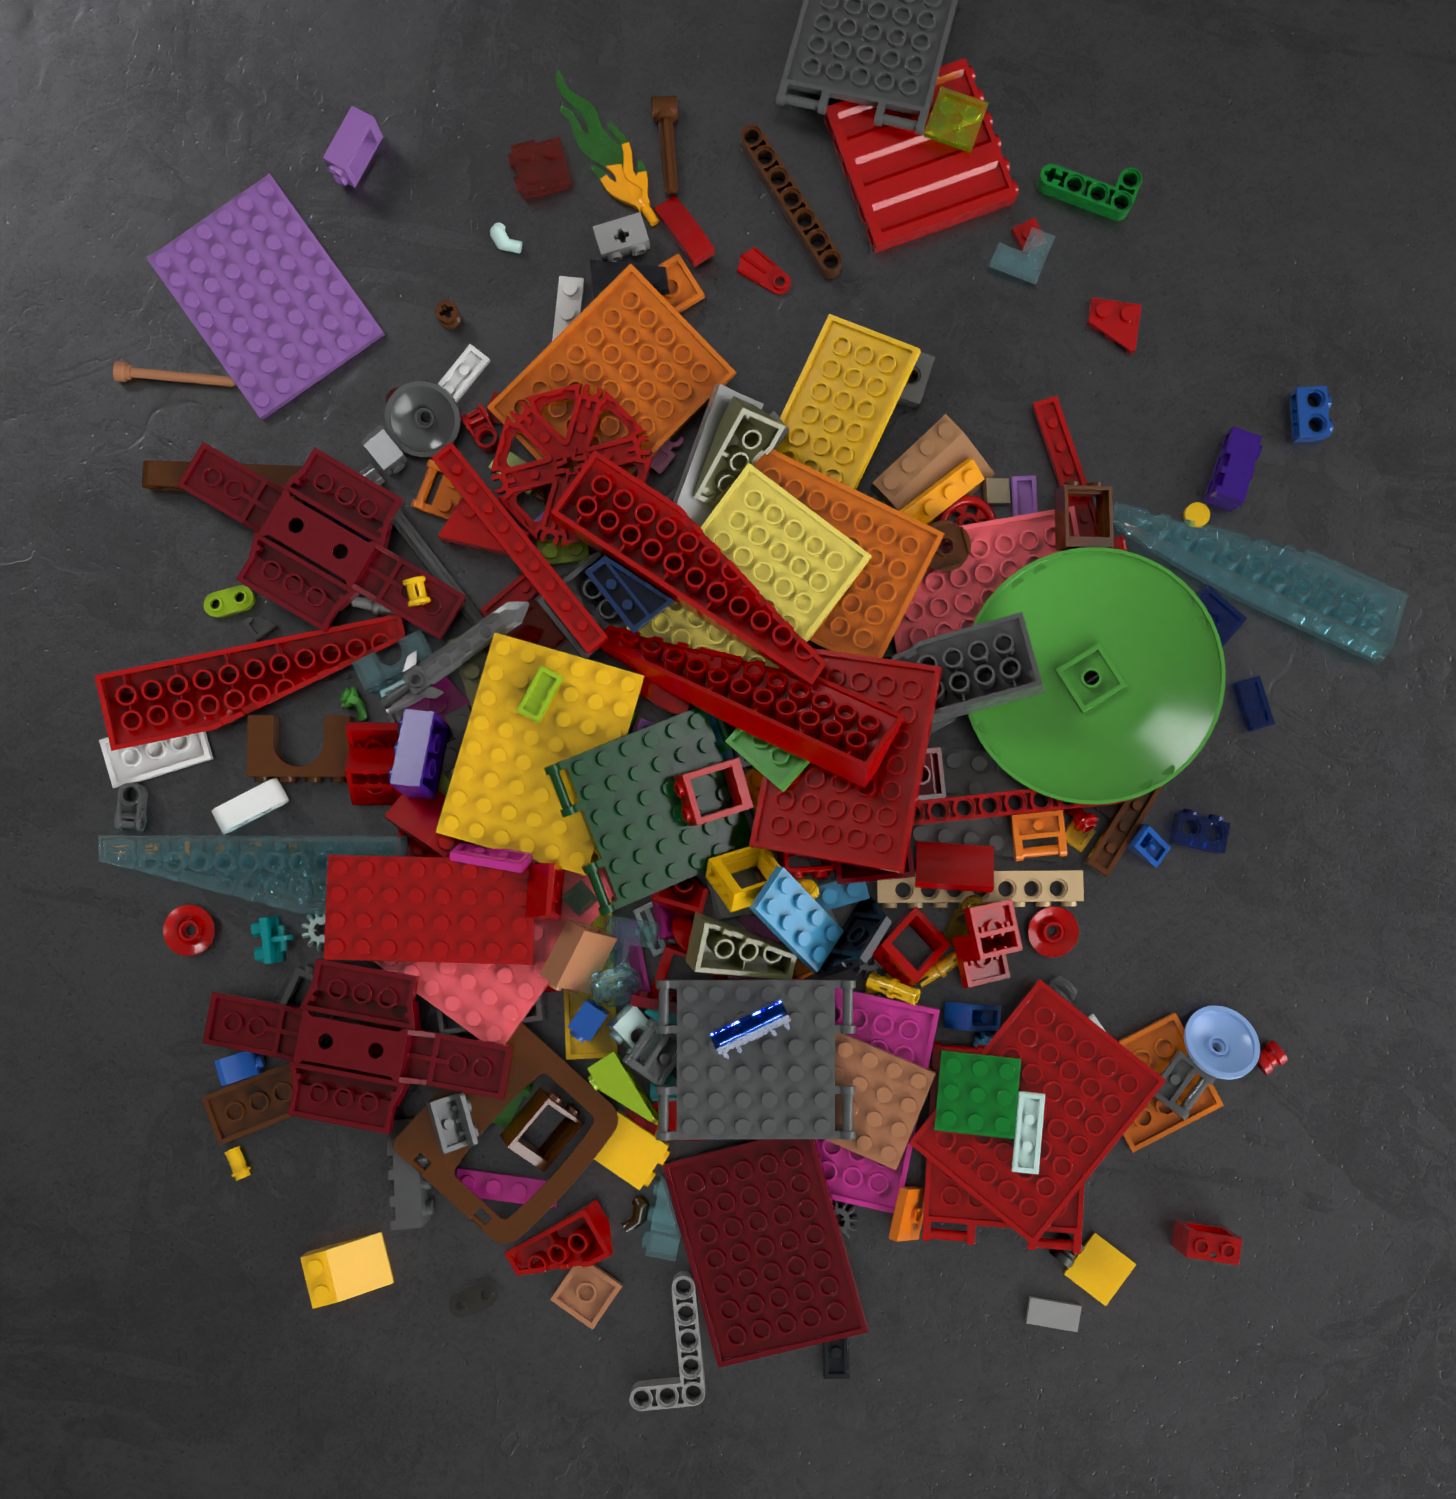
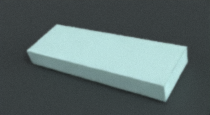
M1018 1091L1012 1172L1039 1175L1045 1093Z

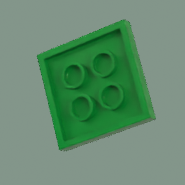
M941 1050L934 1130L1014 1139L1021 1058Z

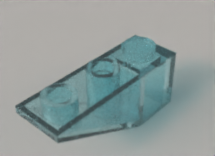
M662 1174L661 1181L655 1180L652 1195L657 1196L655 1206L650 1205L647 1221L652 1222L650 1232H644L641 1247L646 1248L645 1256L676 1262L681 1231L665 1174Z

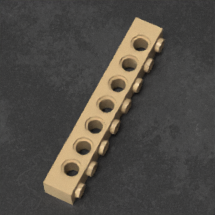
M1083 870L994 871L993 893L984 892L980 897L976 896L973 891H959L957 896L951 897L945 889H934L932 896L925 897L921 892V888L915 887V877L875 881L876 903H882V908H897V903H907V908H923V903H933V908H947L948 902H959V907H974V902H984L985 905L1012 899L1014 907H1025V902H1035V907H1050L1052 901H1061V906H1077L1076 901H1084ZM1004 881L1011 888L1007 896H1002L998 891L1000 883ZM1029 881L1033 882L1036 886V892L1032 896H1028L1024 892V886ZM1054 881L1059 882L1062 888L1057 896L1050 892V885ZM901 882L907 884L909 892L905 897H899L895 892L897 884Z

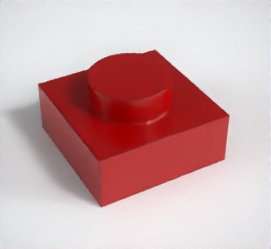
M1035 217L1011 230L1022 253L1044 243L1046 240Z

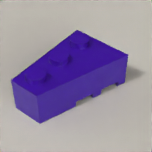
M1234 426L1227 431L1203 499L1204 503L1230 512L1238 506H1242L1245 502L1249 483L1254 474L1255 461L1262 451V445H1260L1262 436Z

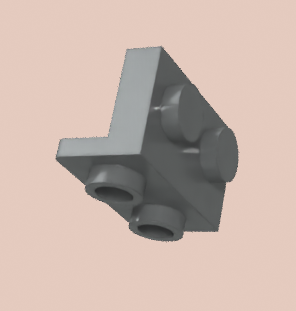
M453 1093L426 1103L440 1154H446L468 1145L478 1144V1128L472 1122L470 1115L471 1103L464 1093Z

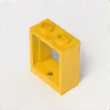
M748 846L708 860L705 877L730 912L751 906L767 882L764 881L741 889L731 874L757 866L766 880H768L775 868L780 866L771 851Z

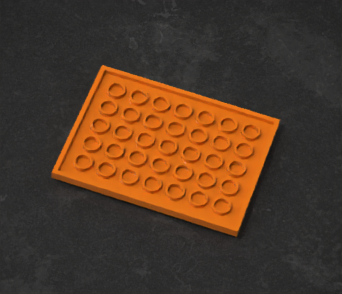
M630 263L487 408L503 425L506 416L515 423L516 420L510 415V411L512 410L517 415H521L524 409L519 404L520 401L525 402L531 407L529 401L525 399L526 397L582 383L583 386L589 384V395L593 396L596 394L598 387L603 389L602 398L606 390L647 433L639 435L637 438L641 436L649 437L650 441L641 444L643 451L652 450L653 454L642 457V459H648L653 457L709 402L715 385L722 384L725 386L737 373ZM571 399L551 403L542 408V416L564 439L575 406V402ZM605 410L600 414L591 446L627 437L628 428L612 411ZM523 433L515 435L537 460L546 458ZM569 459V464L562 468H568L571 472H574V467L580 463ZM633 464L621 466V468L633 476L638 472L637 467Z
M772 449L754 464L755 468L872 555L871 559L810 638V641L830 651L883 658L945 533Z

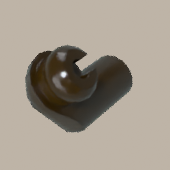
M642 1195L633 1198V1215L621 1223L627 1234L644 1224L648 1219L650 1205Z

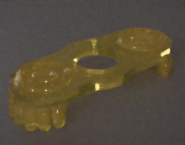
M970 895L966 897L960 907L952 913L951 920L944 931V936L952 947H954L952 937L965 935L968 931L967 922L960 923L957 921V917L965 913L964 909L985 905L980 896Z

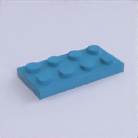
M777 866L749 907L796 957L813 972L819 971L844 932L784 867Z

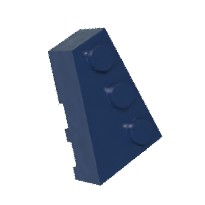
M607 556L602 557L585 571L634 634L675 603L673 599L661 593Z

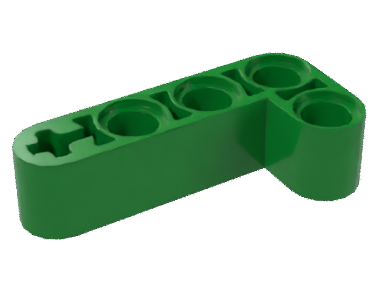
M1047 164L1042 168L1036 185L1037 189L1047 196L1111 220L1119 221L1124 219L1130 211L1141 185L1142 176L1139 170L1129 167L1121 172L1115 185L1112 186L1056 164ZM1047 177L1052 178L1051 182L1047 181ZM1123 180H1130L1133 186L1125 185ZM1067 185H1075L1078 191L1073 192L1069 190ZM1096 193L1100 195L1102 200H1094L1091 194ZM1114 202L1122 203L1125 209H1118Z

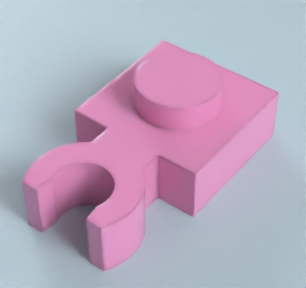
M680 437L677 442L669 440L653 456L650 468L659 476L676 458L672 450L680 448L683 445L684 438Z

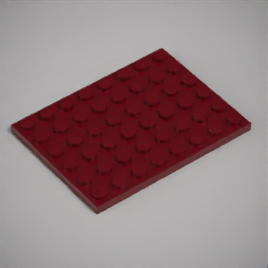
M755 1139L665 1162L662 1165L718 1368L868 1333L869 1327L816 1139Z

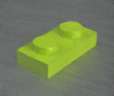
M562 538L558 546L553 545L554 539H547L545 543L537 540L539 552L551 566L579 563L589 555V545L585 542L560 547Z

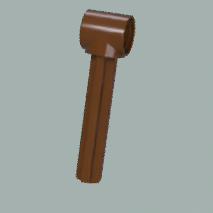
M677 96L651 97L652 117L659 125L665 194L672 195L679 191L673 122L678 119Z

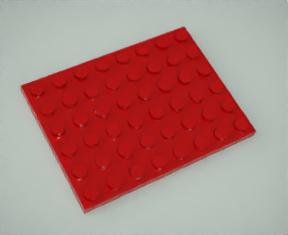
M814 649L827 663L819 677L905 715L878 770L865 788L811 762L784 792L763 775L749 846L904 874L942 668L940 666Z
M1040 979L979 1053L1021 1058L1018 1091L1045 1093L1039 1175L1012 1172L1014 1139L934 1130L936 1108L909 1141V1144L1033 1246L1167 1081Z

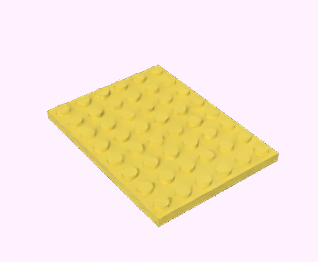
M750 463L746 465L700 527L703 533L721 549V552L728 560H731L760 591L759 593L776 608L781 617L788 621L794 628V631L806 642L810 640L872 557V555ZM676 602L638 631L642 637L657 636L663 638V642L676 645L678 642L687 643L689 648L700 650V647L741 656L743 661H763L765 666L779 669V666L721 632Z

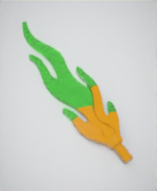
M557 70L556 81L561 96L579 111L588 127L589 134L581 129L573 112L561 106V113L568 118L577 145L590 159L612 173L616 182L611 180L602 169L595 165L591 166L592 172L599 178L609 195L619 202L633 207L638 212H642L649 224L655 226L659 223V219L650 207L648 177L643 162L641 160L637 161L638 173L635 175L632 151L627 138L612 122H609V129L619 141V144L614 142L602 128L594 106L568 89L563 81L560 70Z

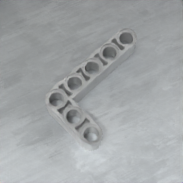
M688 1271L678 1272L672 1281L680 1377L636 1382L631 1388L629 1401L633 1409L637 1411L696 1406L705 1398V1377L697 1292L693 1275ZM682 1279L687 1280L691 1287L688 1290L682 1291L677 1287V1282ZM683 1306H689L692 1308L693 1314L684 1317L679 1313V1309ZM690 1332L694 1334L696 1339L692 1343H686L682 1340V1335ZM688 1359H694L697 1361L698 1366L695 1369H688L685 1367L684 1362ZM694 1385L699 1387L701 1391L698 1395L692 1396L688 1394L687 1388ZM665 1388H670L675 1394L671 1398H665L661 1395V1391ZM637 1391H645L649 1397L644 1401H640L635 1397V1393Z

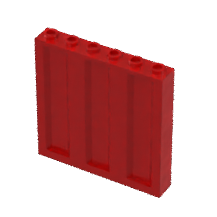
M966 58L941 66L923 135L915 134L916 131L884 124L881 127L875 126L874 118L877 107L849 101H841L827 107L823 118L874 253L1015 203L1017 194H1019L1018 185L1015 180H1011L1009 161L1007 157L1002 156L1000 138L998 134L993 132L991 114L989 111H985L982 90L980 88L977 89L974 82L976 79L974 69L971 65L968 66ZM887 109L884 113L916 121L919 118L916 115Z

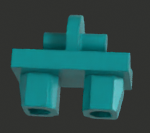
M280 916L259 918L258 922L251 924L252 935L254 937L261 936L262 947H255V960L263 961L265 964L286 961L284 952L288 951L286 940H293L294 937L293 934H285V925L281 926Z

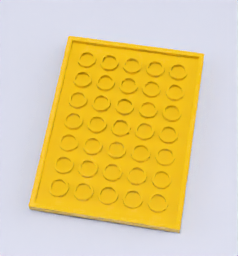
M494 632L436 833L492 849H510L531 853L532 860L540 863H556L562 869L587 876V874H584L582 866L591 862L595 848L580 811L570 816L562 817L560 812L562 807L550 776H546L544 768L627 735L645 676ZM542 665L563 676L564 679L539 724L516 712V709L539 666ZM562 769L559 773L573 805L577 801L565 770Z

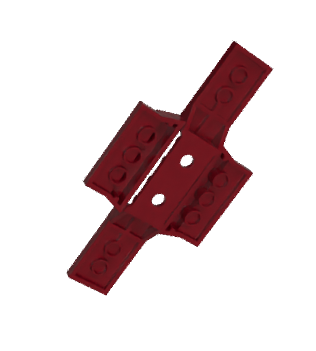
M202 442L177 484L180 488L255 531L249 558L236 580L324 632H327L339 610L342 611L360 594H363L442 640L467 599L466 595L387 549L393 526L392 520L404 500L315 447L301 470L280 487ZM292 495L302 499L372 541L367 542L293 499ZM296 518L301 519L304 525L299 533H293L289 528L290 522ZM268 535L345 579L346 584L267 538ZM339 544L345 545L348 549L347 556L343 559H337L333 553L334 548ZM425 576L424 586L427 597H430L431 602L409 607L407 604L409 601L407 588L403 585L402 581L413 577Z
M316 958L312 985L300 1007L221 992H212L203 1044L267 1055L289 1061L292 1094L288 1115L384 1134L392 1133L396 1107L400 1105L410 1084L427 1085L505 1099L514 1046L421 1029L418 1002L415 1001L419 976ZM313 1012L384 1024L404 1029H402L401 1031H394L351 1022L313 1016ZM325 1033L329 1034L333 1039V1044L329 1049L322 1048L319 1042L320 1037ZM373 1043H379L383 1047V1054L380 1058H374L370 1054V1047Z

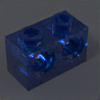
M1183 809V813L1174 814L1169 843L1217 854L1225 853L1231 823L1224 822V817L1208 814V818L1198 816V811ZM1185 821H1189L1193 826L1190 835L1185 834L1182 829ZM1211 826L1215 827L1218 832L1215 840H1211L1208 837V829Z

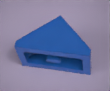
M1145 823L1139 826L1126 848L1157 868L1171 847Z

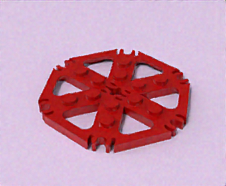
M582 383L526 397L525 399L529 401L531 407L525 402L520 401L519 404L523 407L524 411L521 415H517L512 410L510 411V415L516 420L515 423L506 416L490 472L492 474L501 472V475L495 474L491 477L492 481H502V487L495 489L494 492L500 495L506 492L505 495L497 497L499 501L536 540H539L541 533L540 541L545 543L547 536L552 534L554 536V546L560 544L561 536L563 538L560 547L583 542L554 523L551 519V511L594 450L620 467L629 464L635 465L638 469L636 478L645 484L653 457L642 459L643 456L647 457L653 454L651 449L644 451L641 449L642 443L650 441L649 437L641 436L637 438L639 435L647 433L606 390L603 398V389L598 387L595 395L590 396L589 384L583 386ZM571 399L575 402V406L564 439L542 416V408L551 403ZM605 410L612 411L628 428L627 437L591 446L600 414ZM517 433H523L546 457L510 467L507 463L512 440ZM569 459L580 463L574 467V472H571L568 468H562L569 464ZM552 485L542 520L534 521L518 505L517 496L521 492Z

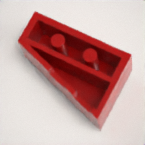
M462 497L440 531L439 539L442 542L510 557ZM522 529L527 537L532 540L530 533Z

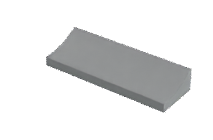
M722 384L714 386L673 500L674 503L683 508L689 518L699 527L703 525L716 506L696 499L692 495L725 410L733 396L753 404L761 410L764 404Z

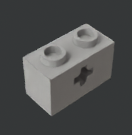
M641 212L593 226L594 236L602 261L618 262L624 256L631 254L638 256L645 253L647 249H650V242ZM623 237L626 242L621 243L619 238Z

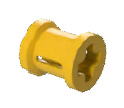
M425 576L413 577L402 581L403 585L407 588L409 597L407 604L409 607L431 602L430 597H427L424 586Z

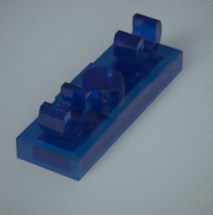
M779 1000L709 1035L718 1055L722 1054L725 1059H728V1051L736 1048L738 1053H741L742 1048L740 1045L755 1041L761 1036L768 1034L767 1032L769 1031L773 1036H776L777 1032L775 1029L782 1025L785 1026L786 1030H789L790 1025L788 1022L791 1019L782 1000Z

